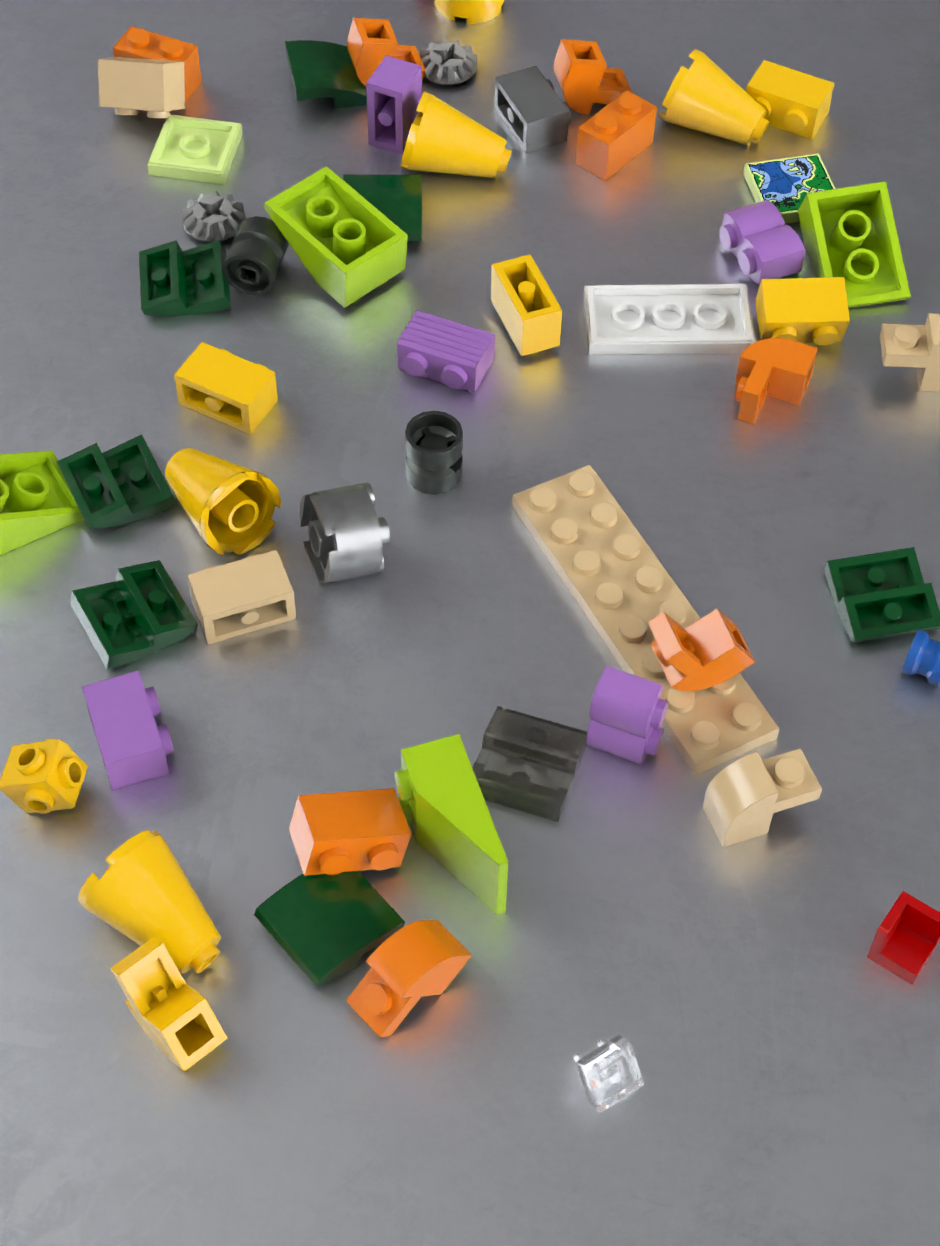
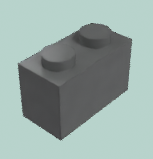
M537 66L495 77L494 108L525 153L567 142L568 125L572 121L570 108L566 102L561 101L550 79H546Z

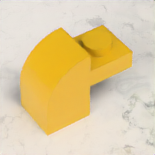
M152 937L110 968L127 997V1000L124 1002L136 1021L161 1052L182 1071L185 1072L228 1039L207 1000L185 983L164 943L156 937Z

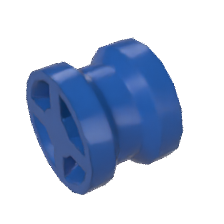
M918 629L901 673L909 676L917 673L925 676L928 683L938 686L940 682V642L931 639L928 632Z

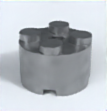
M370 483L348 485L302 496L299 511L300 527L308 526L309 540L303 541L310 568L318 581L332 583L384 571L382 545L389 544L390 532L386 519L384 517L377 518L374 508L375 498Z

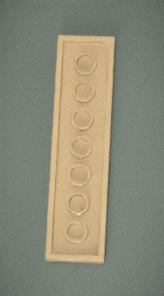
M591 465L513 495L512 507L623 671L663 685L661 699L669 701V705L661 727L664 728L665 733L694 776L777 739L780 728L740 673L721 684L698 691H679L670 686L660 662L652 649L651 642L656 639L648 622L665 612L686 629L701 618Z

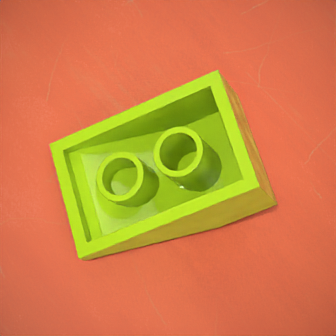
M327 166L264 203V209L316 283L344 308L405 270L408 235Z
M886 181L807 193L798 209V216L805 249L816 277H844L848 308L909 299L911 295Z
M52 450L0 454V556L84 520L57 464L59 460Z
M460 734L401 749V770L394 772L395 782L400 796L398 797L408 825H411L417 844L495 914L506 912L508 859Z

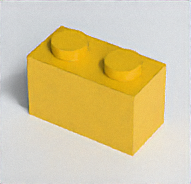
M764 60L747 84L746 92L767 110L764 118L769 121L768 125L812 139L829 113L834 83Z
M531 254L492 264L491 302L519 354L524 356L560 346L562 309Z
M844 277L761 279L755 299L759 341L768 338H785L800 343H815L823 346L842 342L850 322Z
M204 342L200 343L174 374L178 404L250 435L278 402L274 371L269 370L264 365L252 363L233 355L225 349H219Z

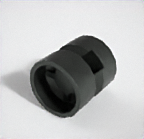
M254 216L246 218L241 222L222 268L225 279L236 290L246 294L259 295L268 292L272 288L279 270L278 267L281 265L289 245L273 220Z
M440 411L422 412L414 416L406 426V476L412 487L422 493L433 495L446 493L454 489L461 481L463 430L460 422L454 416Z

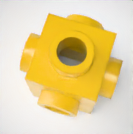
M46 739L41 742L12 745L0 779V790L27 814H47L54 810L74 808L88 765L61 739Z

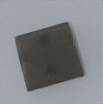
M497 706L484 732L481 751L472 767L484 800L559 822L587 745L588 732Z

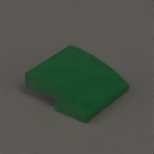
M314 40L285 41L286 56L297 101L332 97L335 109L367 105L366 86L360 82L347 46Z
M343 174V180L408 235L407 241H422V175Z
M177 240L139 251L141 310L144 315L165 317L188 316L231 308L229 283L225 279L222 270L227 254L221 240L182 251Z
M142 434L103 453L98 444L95 443L57 461L89 529L107 528L135 522L178 505Z
M914 547L829 560L824 565L823 569L833 601L852 643L916 633L918 629L923 631L940 629V611L932 583L924 584Z
M160 560L118 568L114 582L72 590L70 604L106 669L145 658L174 645L197 631L198 623Z
M359 871L342 872L336 875L319 874L304 876V874H301L266 899L256 908L254 916L316 987L355 969L362 954L380 946L391 935L403 928L405 921Z

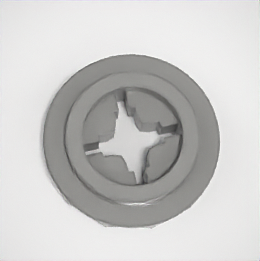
M444 39L442 44L432 42L429 44L428 49L420 51V58L426 70L424 77L435 83H461L471 78L477 70V55L473 54L471 46H461L459 40L454 43H447ZM447 59H449L448 62H445L444 65H442V61H446Z
M217 191L213 196H206L200 193L198 200H188L187 208L181 211L182 224L185 231L198 240L208 242L223 241L235 236L241 222L246 219L242 202L235 201L232 194L221 197Z

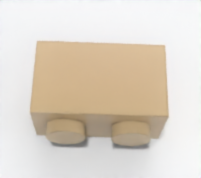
M131 57L98 59L100 107L115 108L116 115H137L138 110H147V117L169 118L170 111L185 109L184 61Z
M277 550L263 554H253L242 560L217 567H207L199 572L187 575L192 604L207 645L296 619L294 591Z

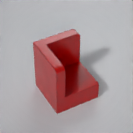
M902 891L879 926L867 958L913 985L940 941V912Z

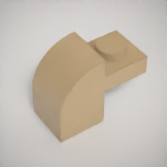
M928 313L925 325L883 323L880 332L883 366L916 367L919 391L940 392V314Z
M801 748L763 760L757 751L734 761L711 780L706 789L703 809L723 848L767 834L773 813L819 799L822 787Z

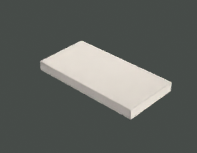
M747 284L584 285L588 355L742 353L749 345L756 342Z

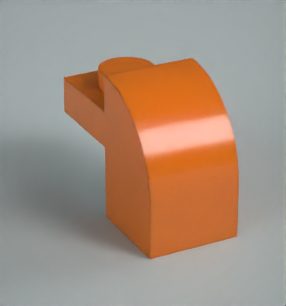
M353 17L347 38V49L357 76L364 86H366L367 81L386 55L421 65L423 80L426 70L416 46L399 45L389 20Z
M561 39L553 66L555 77L566 103L574 111L586 115L590 114L593 103L608 105L624 91L632 92L622 69L606 68L607 64L596 41Z
M768 338L749 345L740 355L735 381L737 389L734 400L740 402L737 420L754 425L766 396L799 406L812 377L818 348L785 338Z
M715 609L686 629L665 612L648 622L656 639L651 642L652 649L660 662L670 686L676 690L698 691L725 682L756 663L738 626L718 609Z
M438 920L415 921L391 935L366 960L371 966L370 970L349 995L346 1002L380 1038L389 1037L422 996L442 995L471 958L472 954Z

